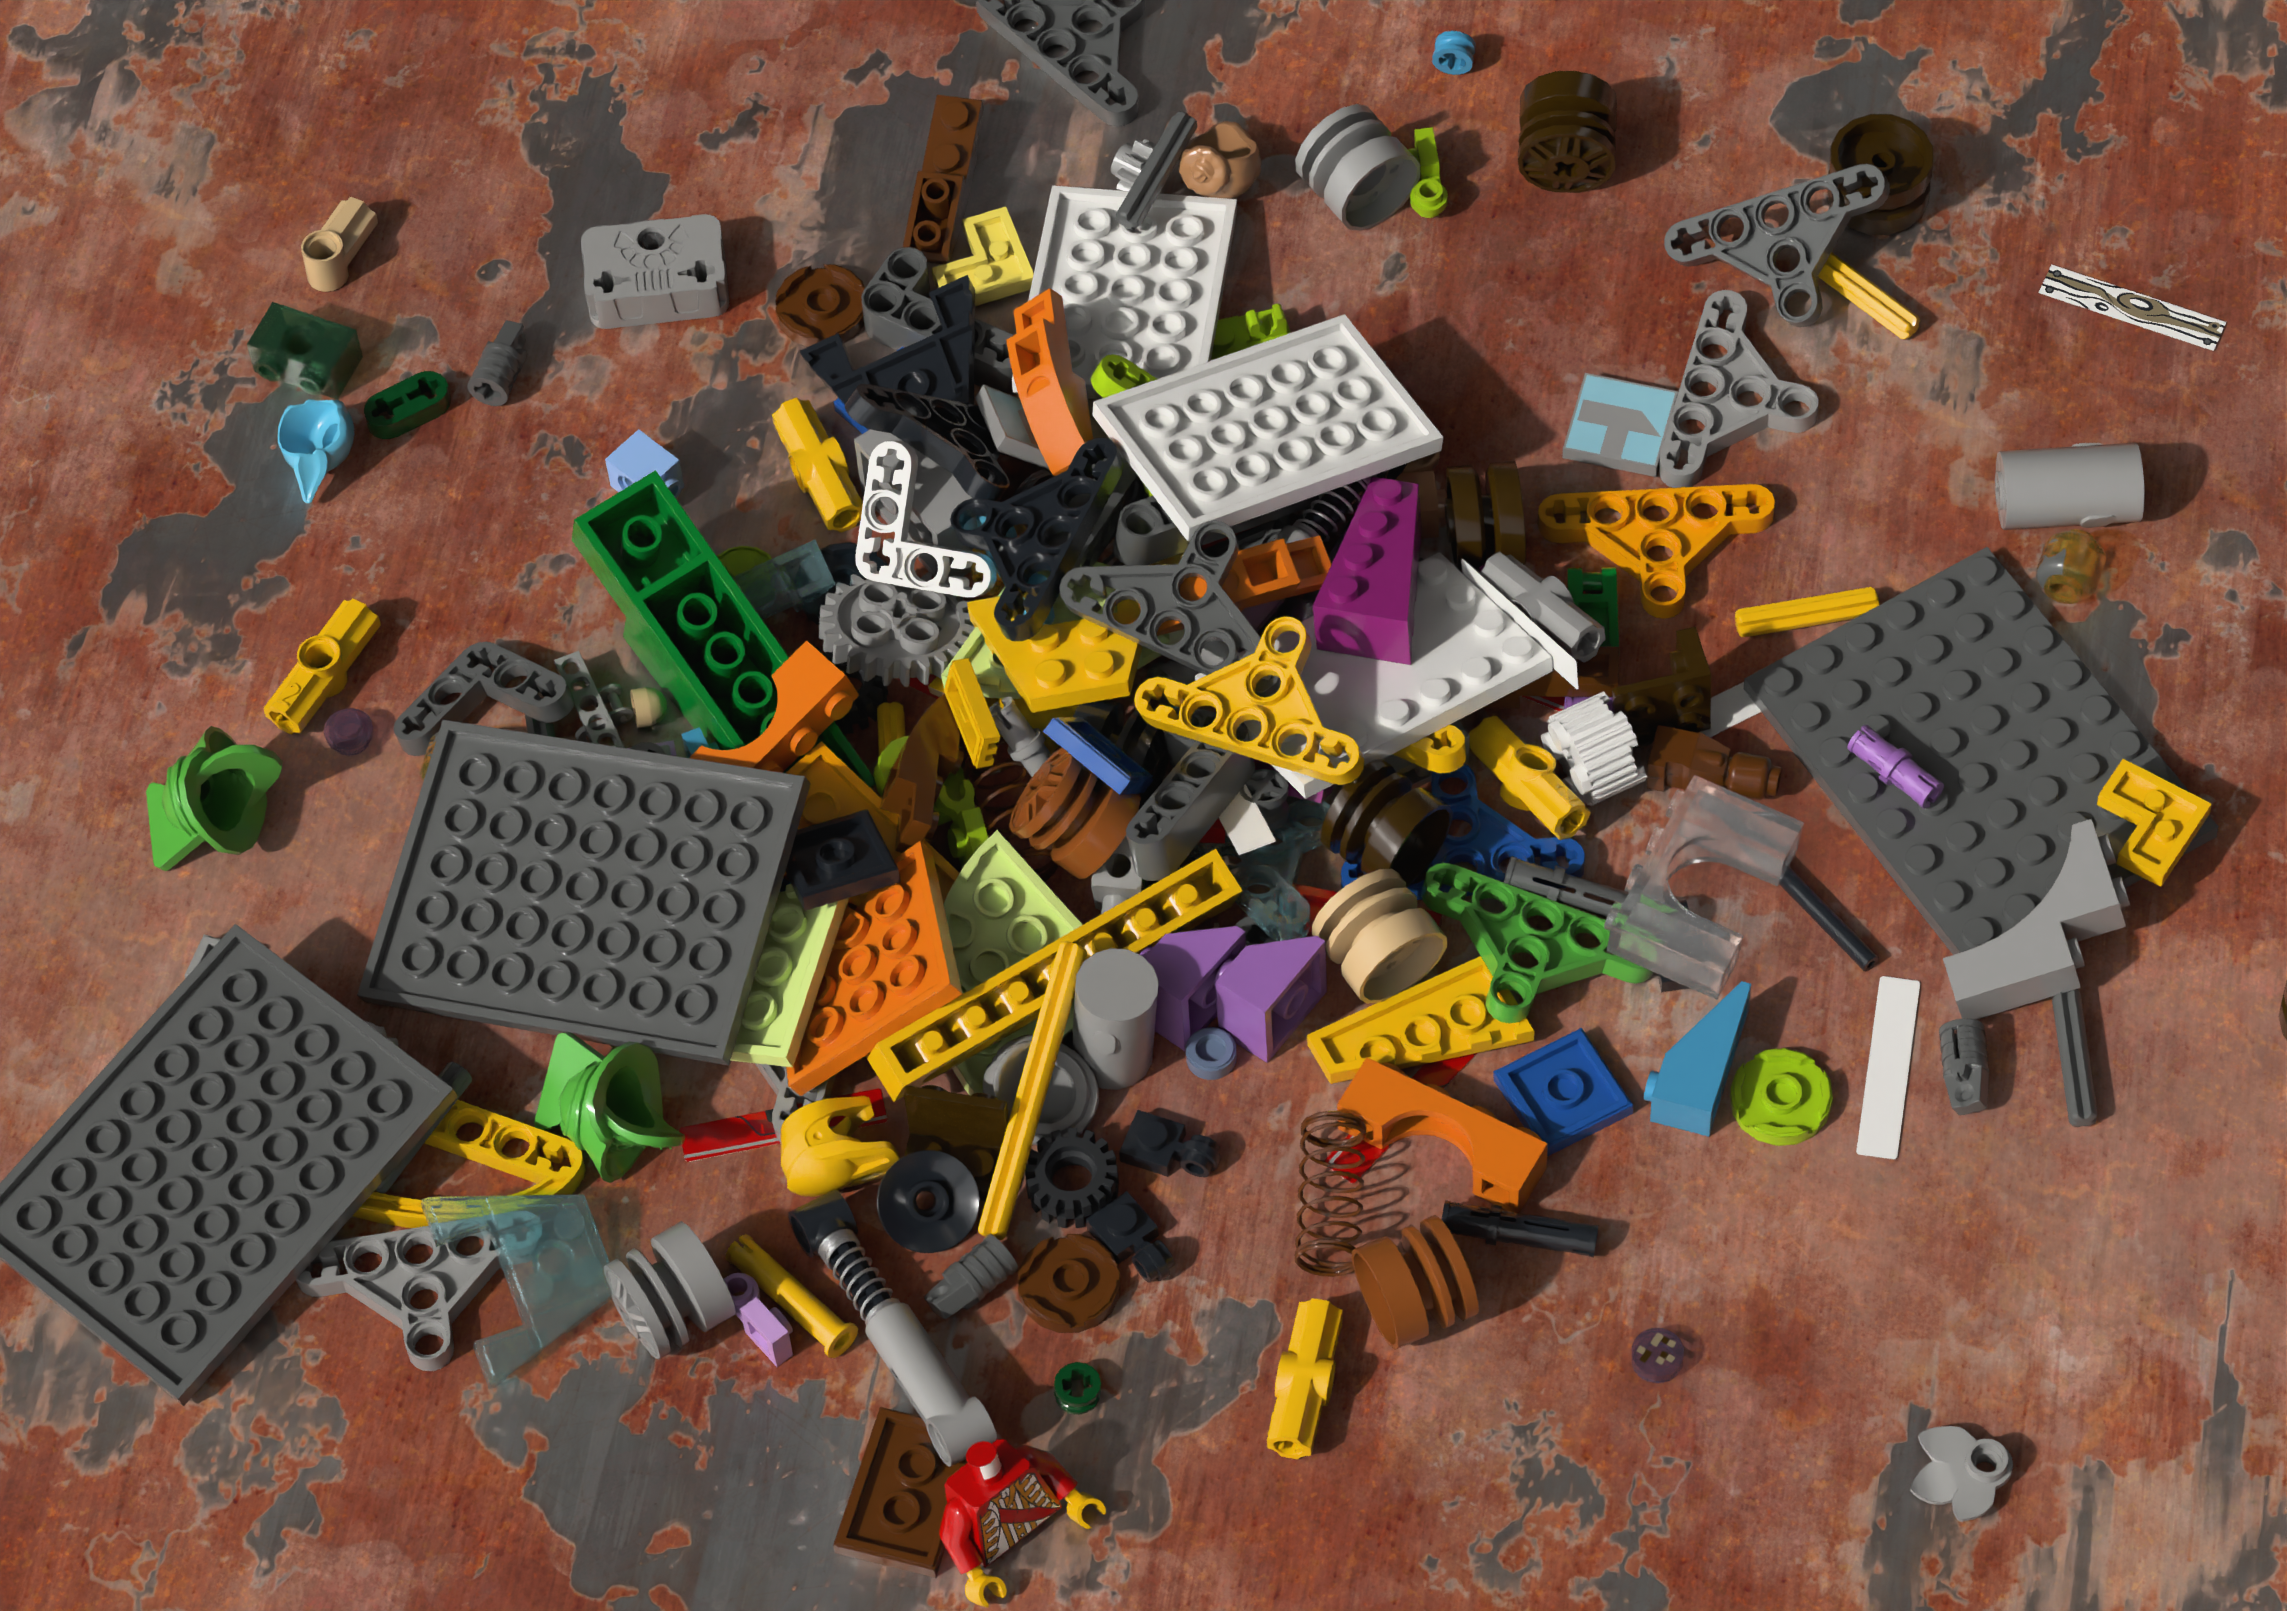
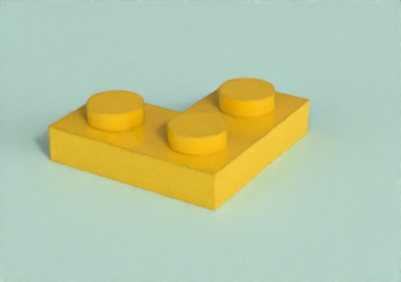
M2122 759L2099 793L2097 801L2098 806L2137 825L2119 852L2117 865L2162 887L2210 815L2212 805L2204 799L2125 759Z

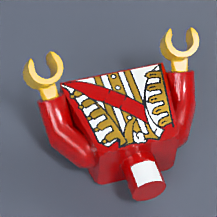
M997 1439L993 1443L981 1441L971 1445L966 1453L967 1463L952 1474L944 1485L947 1504L943 1513L939 1534L959 1573H966L969 1578L965 1585L966 1597L977 1605L989 1608V1604L983 1595L985 1586L988 1584L990 1591L995 1596L1001 1598L1006 1596L1007 1589L1002 1579L985 1574L980 1564L986 1568L1062 1508L1059 1500L1063 1498L1068 1502L1066 1509L1069 1518L1086 1529H1091V1527L1082 1519L1084 1507L1091 1504L1103 1515L1106 1514V1508L1100 1500L1091 1494L1079 1492L1075 1488L1078 1482L1051 1453L1028 1445H1021L1015 1449L1005 1439Z

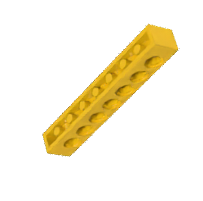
M1214 849L970 989L943 1007L937 1008L878 1042L867 1060L893 1102L904 1097L907 1086H923L1037 1020L1057 949L1061 942H1072L1083 946L1087 953L1085 960L1096 952L1110 948L1128 949L1140 954L1146 947H1154L1165 934L1190 931L1230 908L1243 890L1217 849Z

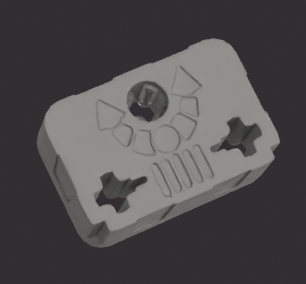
M701 214L692 215V217L595 226L587 229L581 237L585 275L584 290L591 322L598 328L611 329L710 318L722 315L729 308L726 257L719 220L712 215Z

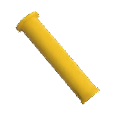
M745 1234L739 1237V1241L744 1245L743 1248L734 1241L726 1252V1260L736 1266L743 1274L754 1278L758 1287L825 1346L824 1352L829 1358L840 1356L852 1345L858 1334V1328L854 1323L842 1321L756 1244L751 1236Z

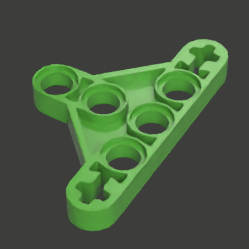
M1436 864L1430 867L1426 873L1421 892L1423 902L1431 910L1459 920L1493 976L1485 1004L1492 1017L1501 1022L1517 1023L1525 1019L1531 1010L1536 994L1601 973L1634 984L1645 982L1654 973L1659 959V949L1654 940L1643 933L1454 864ZM1442 884L1452 887L1448 893L1439 890ZM1467 891L1473 893L1470 902L1464 901ZM1486 898L1496 899L1505 906L1506 910L1501 913L1488 912L1480 905V901ZM1536 915L1543 916L1552 923L1553 928L1545 931L1537 930L1531 927L1527 918ZM1579 933L1592 934L1599 940L1600 945L1596 948L1583 947L1575 940L1574 936ZM1610 944L1616 946L1613 955L1607 953ZM1520 952L1528 953L1534 956L1538 965L1531 968L1521 967L1516 964L1512 955ZM1631 953L1641 956L1638 963L1629 960ZM1501 990H1513L1522 997L1523 1002L1519 1005L1505 1004L1498 998L1497 993Z

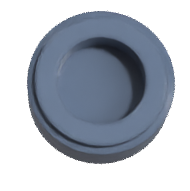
M1216 1027L1202 1028L1193 1033L1186 1043L1185 1050L1188 1068L1199 1078L1206 1080L1223 1078L1233 1070L1236 1064L1235 1041L1223 1029Z

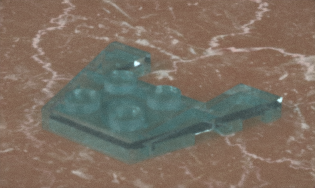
M584 1194L427 1197L421 1200V1206L436 1247L485 1230L489 1232L523 1325L477 1340L473 1344L488 1389L500 1385L506 1380L507 1376L524 1363L530 1362L545 1347L565 1332L568 1333L612 1299V1292L604 1272V1266L610 1263Z

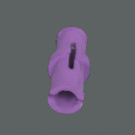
M1869 725L1862 726V732L1858 730L1852 736L1847 749L1881 774L1879 779L1886 785L1894 784L1923 809L1930 807V802L1934 803L1940 796L1944 783L1937 780L1911 760L1912 754L1906 749H1897L1883 739Z

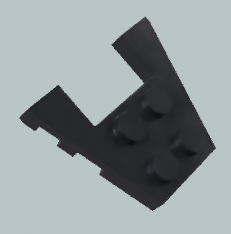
M968 275L930 291L929 295L943 330L854 370L845 343L839 333L800 350V353L810 369L844 405L859 384H870L974 405L975 288Z

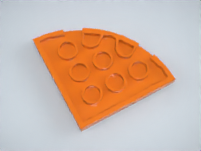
M921 841L894 859L899 869V883L871 891L855 911L849 906L845 909L794 1066L786 1067L788 1087L800 1096L868 1055L878 1042L963 994L933 852Z

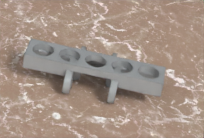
M579 651L555 659V668L558 674L565 679L573 695L574 706L584 725L576 731V740L586 742V736H588L591 743L599 744L602 738L611 737L614 747L625 748L615 727L626 724L632 719L634 712L630 707H623L619 699L623 692L622 687L619 684H608L597 689ZM575 662L579 671L572 675L566 674L564 666ZM577 681H584L587 687L575 692L572 686ZM610 702L613 711L608 712L604 705L605 703ZM591 705L597 707L595 710L590 712L582 710L583 708H586ZM596 718H602L600 720L590 723L592 720Z

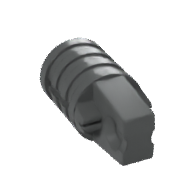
M506 320L494 342L488 341L484 347L478 365L467 384L468 391L478 401L490 406H501L507 402L527 357V350L523 349L526 339L522 323Z
M1955 1019L1946 1022L1939 1028V1038L1941 1041L1943 1078L1951 1107L1960 1116L1987 1109L1989 1065L1987 1063L1985 1026L1982 1022L1974 1019Z
M988 1234L980 1244L975 1245L969 1253H965L958 1262L955 1261L942 1273L944 1278L924 1296V1299L936 1315L947 1319L961 1308L968 1310L980 1302L987 1293L992 1292L1009 1275L1017 1272L1019 1269L1018 1265L1007 1248L995 1236Z

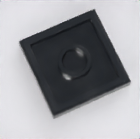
M868 809L798 829L785 871L804 911L900 882L899 869Z

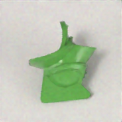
M213 726L209 727L187 756H181L173 766L168 767L165 785L153 782L147 788L146 796L154 866L163 871H168L202 842H208L218 852L240 855L253 848L264 823L267 807L266 792L279 778L282 770L283 761L274 751L256 745H237L233 738L222 729Z
M566 1032L557 1035L534 1121L536 1128L549 1131L561 1126L563 1135L568 1136L579 1150H585L588 1153L602 1180L609 1183L620 1179L632 1167L646 1147L651 1146L662 1150V1148L672 1149V1147L684 1144L685 1135L668 1125L663 1119L658 1060L652 1049L640 1043L629 1041L613 1049L605 1057L573 1033Z

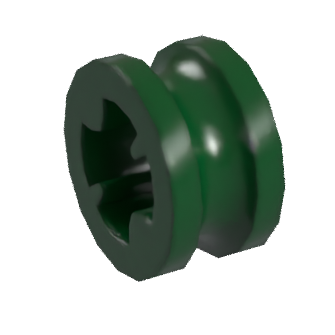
M1080 1362L1070 1363L1062 1367L1056 1374L1054 1396L1056 1403L1063 1411L1069 1414L1080 1415L1088 1413L1096 1407L1101 1396V1380L1098 1372L1092 1366ZM1073 1380H1083L1085 1389L1082 1397L1072 1396L1070 1388Z

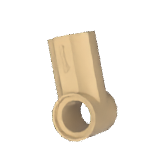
M349 197L346 201L341 200L322 229L314 231L304 238L301 250L309 284L316 290L324 292L334 291L341 288L347 282L349 263L378 224L376 213L368 208L364 201Z

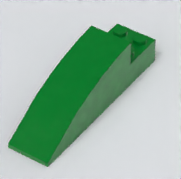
M657 471L651 472L574 519L571 540L625 615L624 639L693 728L700 727L707 743L716 742L720 750H732L743 747L763 734L774 718L778 702L777 688L772 674L789 657ZM833 721L818 736L814 747L820 742L824 743L871 789L874 788L876 784L873 775ZM806 754L799 756L783 773H786Z

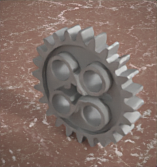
M928 572L920 579L930 581L932 580V573ZM853 574L850 578V586L838 582L836 584V593L826 594L825 605L820 607L819 639L824 640V652H833L832 662L834 664L847 662L846 673L851 674L861 669L864 671V681L868 682L875 675L882 676L884 686H888L893 678H899L902 685L908 687L910 678L917 677L924 685H927L929 682V674H934L941 678V674L975 627L970 621L967 602L970 601H963L961 596L876 582L869 579L864 580ZM946 580L945 584L949 585V581Z

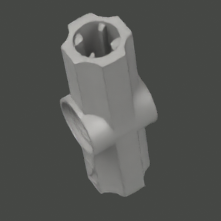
M1501 552L1494 554L1486 560L1485 567L1479 574L1570 656L1585 663L1597 655L1600 645L1605 641L1604 627L1574 604L1569 590L1558 578L1548 576L1543 580L1512 555L1505 556Z

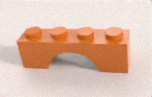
M806 640L772 674L777 688L778 702L774 718L763 734L753 742L732 750H715L700 746L689 758L783 773L799 756L808 753L814 747L818 736L833 721L841 719L849 712L853 701L859 694L847 676Z
M1366 1057L1337 1103V1111L1350 1113L1365 1123L1366 1137L1363 1141L1380 1149H1384L1400 1139L1414 1135L1436 1136L1451 1142L1465 1154L1470 1162L1473 1171V1194L1493 1204L1502 1205V1208L1507 1211L1520 1213L1547 1169L1548 1143L1542 1141L1535 1132L1524 1127L1514 1128L1498 1120L1486 1108L1477 1105L1470 1107L1452 1098L1446 1090L1437 1085H1424L1407 1077L1399 1067L1391 1063L1380 1064ZM1338 1126L1339 1130L1354 1137L1360 1133L1359 1130L1351 1127Z

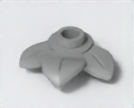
M1941 1426L1919 1433V1442L1932 1461L1914 1478L1910 1489L1912 1494L1929 1504L1944 1505L1952 1503L1954 1515L1959 1522L1977 1519L1988 1512L1993 1506L1995 1490L2004 1486L2011 1477L2013 1461L2009 1451L1996 1440H1976L1961 1427ZM1981 1462H1988L1994 1466L1995 1470L1993 1472H1983L1978 1470L1976 1465Z

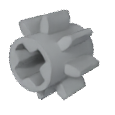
M1136 139L1133 145L1125 143L1119 148L1111 165V173L1120 179L1116 189L1130 191L1156 146L1155 143L1144 139L1142 142Z

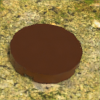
M823 264L824 268L816 269L807 266L798 269L784 280L776 294L775 312L781 330L793 342L809 347L839 333L844 343L859 334L865 324L861 299L865 286L863 281L851 270L836 264Z
M1067 1234V1238L1055 1240L1054 1237H1050L1040 1241L1026 1254L1018 1270V1295L1026 1314L1039 1326L1057 1333H1079L1098 1326L1113 1312L1120 1297V1272L1113 1254L1098 1240L1081 1234Z

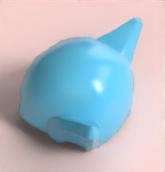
M308 399L303 404L287 406L278 426V444L286 462L295 471L303 501L307 504L312 502L327 472L339 466L346 459L352 447L354 423L342 401Z

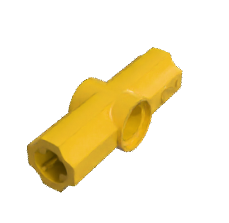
M796 397L783 402L781 407L772 414L773 424L789 453L790 466L798 486L803 493L809 492L828 531L837 530L842 533L856 527L857 523L861 520L863 501L849 478L848 466L839 443L834 436L828 437L810 400H800Z
M353 598L350 601L344 600L320 633L300 644L297 651L298 662L264 706L265 716L278 729L291 735L293 733H301L326 698L332 697L344 689L347 683V670L381 626L379 617L366 604Z
M1497 716L1484 718L1477 727L1470 730V748L1502 782L1500 796L1507 804L1520 810L1531 811L1559 840L1572 838L1580 828L1587 824L1591 812L1554 774L1556 759L1550 752L1539 746L1525 745Z
M1311 1298L1309 1301L1299 1302L1288 1351L1282 1352L1275 1383V1397L1277 1399L1267 1433V1448L1274 1450L1281 1457L1299 1459L1300 1457L1311 1456L1322 1407L1328 1406L1336 1365L1333 1359L1342 1328L1343 1310L1335 1307L1327 1300Z

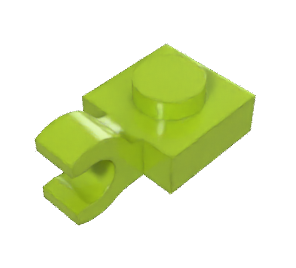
M969 779L963 780L958 786L961 800L955 801L950 799L945 785L942 784L940 794L935 802L938 810L950 816L953 820L947 833L948 846L951 855L954 858H959L961 869L975 851L988 839L980 807L975 808L974 805L975 792Z

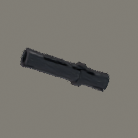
M1445 1200L1442 1221L1451 1234L1486 1239V1244L1496 1246L1497 1241L1576 1253L1593 1258L1595 1255L1599 1228L1597 1224L1577 1223L1537 1215L1515 1213L1502 1210V1205L1492 1204L1491 1208L1448 1200Z

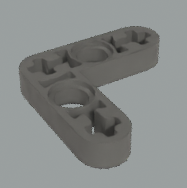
M487 641L478 642L465 649L399 716L393 729L403 751L408 755L422 756L430 753L427 750L428 744L432 736L439 732L442 720L462 722L487 696L545 723L558 721L568 715L574 706V698L565 679L559 674L494 643ZM490 665H492V667H493V669H494V672H493V673H492L491 669L489 668ZM519 676H527L520 685L506 688L507 683ZM539 691L541 692L542 696H544V698H540L538 694ZM453 693H461L460 697L454 702L446 705L440 704L446 696Z

